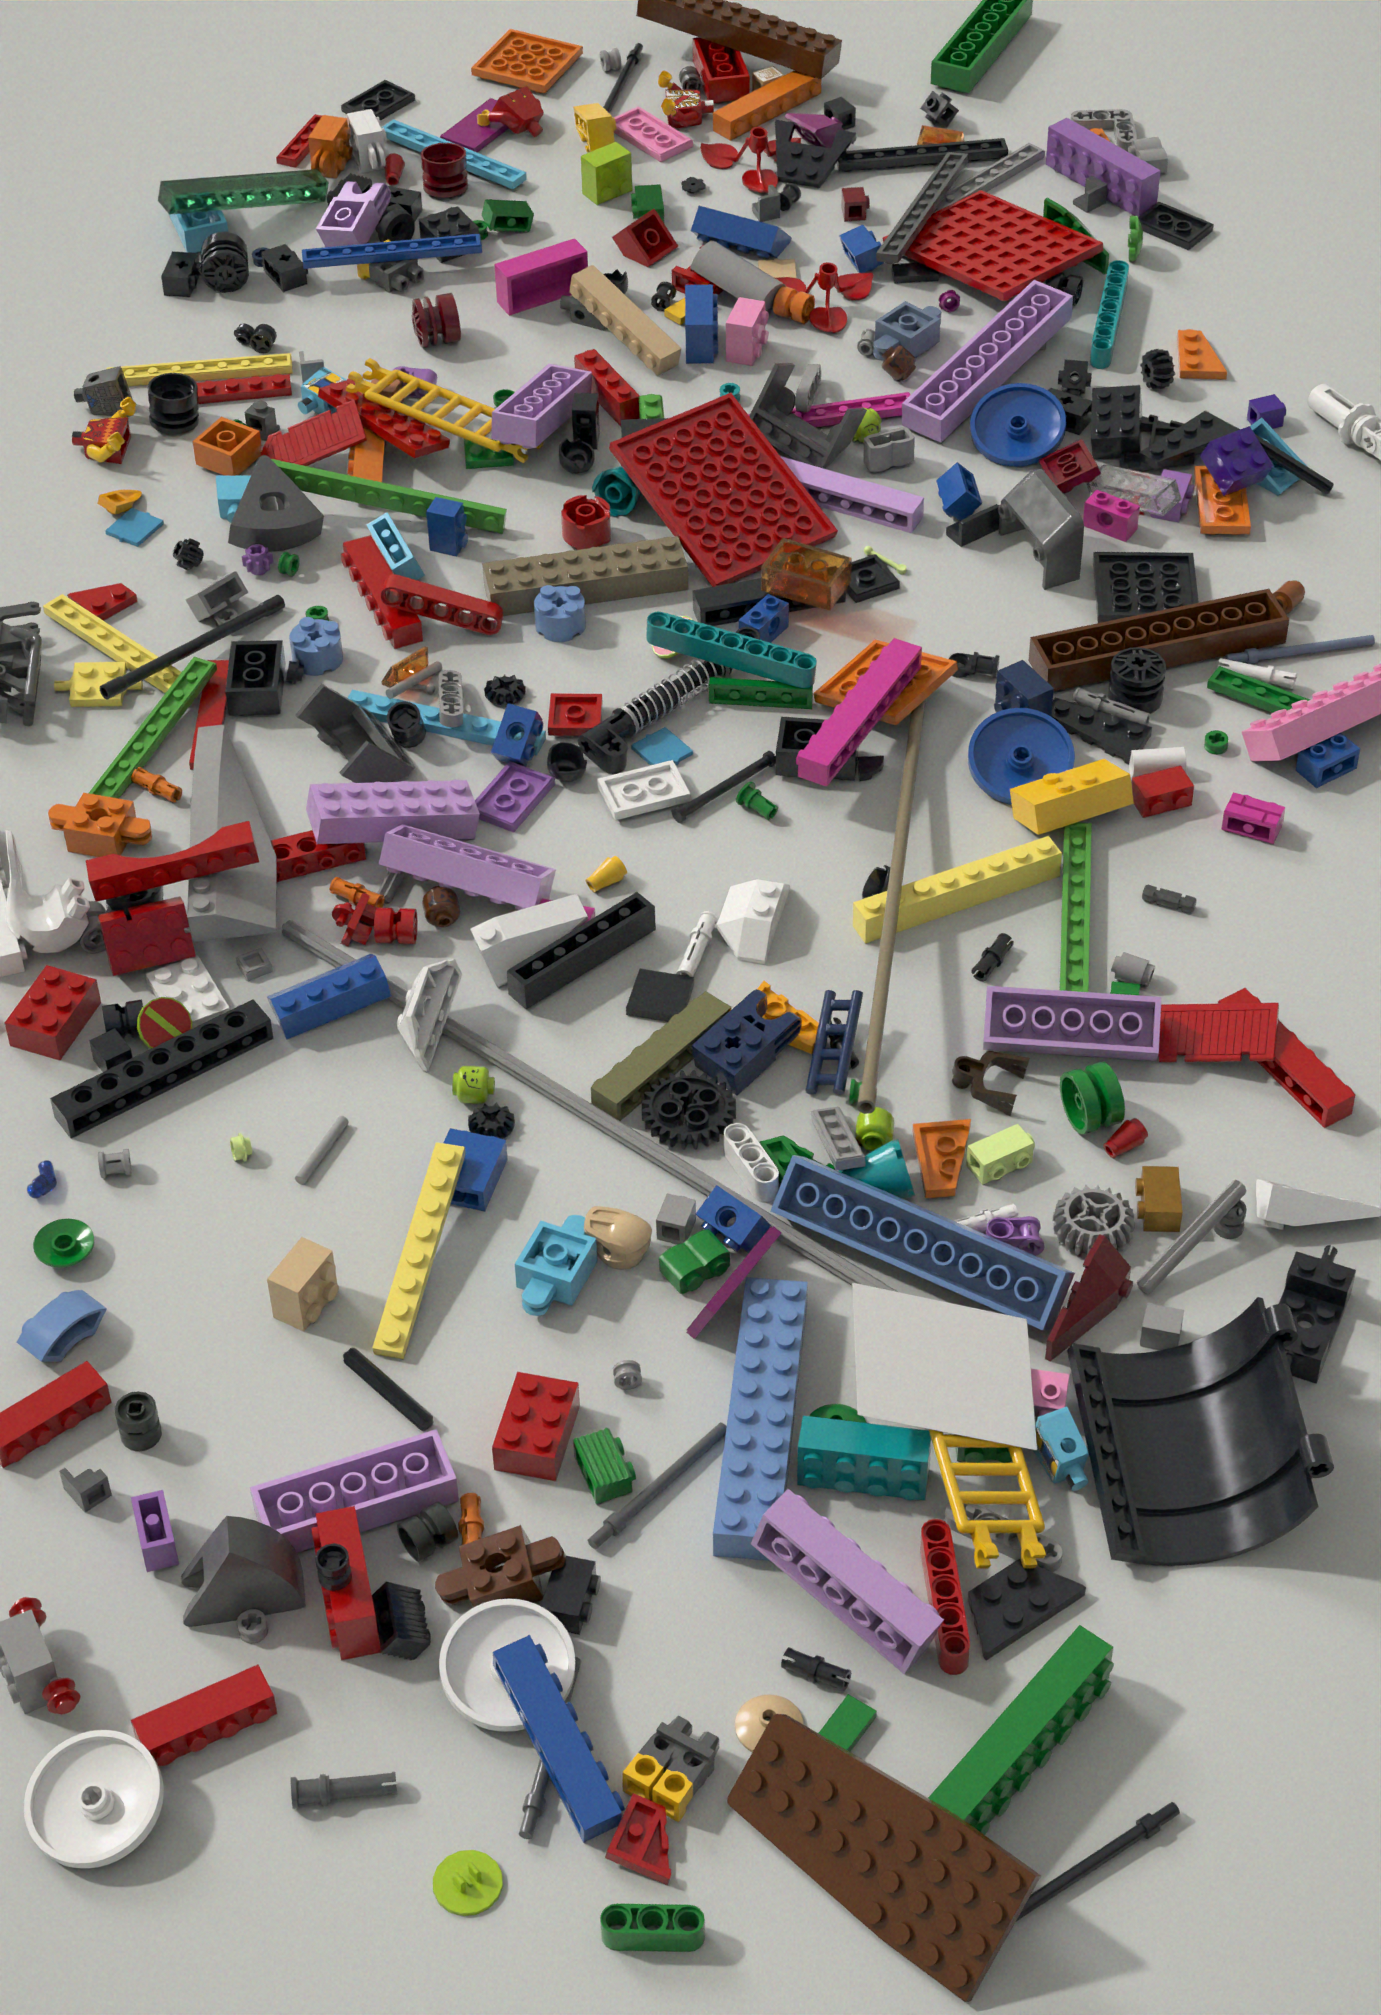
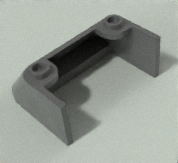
M775 363L749 416L771 445L799 462L825 469L851 443L867 410L864 408L847 409L841 423L834 425L829 434L826 435L792 413L796 397L793 391L785 387L795 365L793 363Z
M1042 469L1030 471L1001 500L998 507L1000 515L999 535L1003 536L1023 529L1028 530L1035 539V547L1033 548L1034 558L1044 567L1042 588L1046 590L1080 579L1084 523L1080 513Z
M321 684L295 714L298 719L315 727L319 732L317 737L328 746L332 743L339 748L349 761L339 773L354 783L394 782L409 776L415 769L411 760L369 710L324 684Z

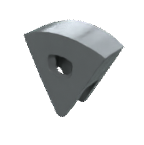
M263 455L257 461L230 524L228 543L244 549H248V547L254 544H260L268 547L269 552L292 549L310 542L321 535L324 515L268 456Z
M226 1516L181 1575V1584L187 1587L200 1588L188 1604L183 1615V1624L188 1627L236 1621L241 1613L250 1609H257L263 1612L264 1615H270L306 1607L303 1570L294 1547L281 1533L255 1520Z

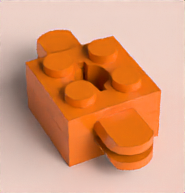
M323 115L309 135L312 175L337 179L340 172L345 169L348 160L352 158L353 148L350 146L349 140L351 129L348 127L347 118Z
M83 792L75 807L56 804L48 811L51 829L64 831L68 852L95 857L109 854L121 856L128 843L145 845L152 840L153 835L150 821L136 817L134 801Z

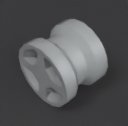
M614 48L609 52L605 50L600 51V63L604 72H608L612 68L616 70L621 69L622 61L618 48Z

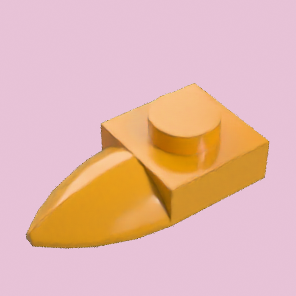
M129 489L108 492L99 495L97 504L104 507L111 514H120L131 509L133 503L141 497L142 492Z

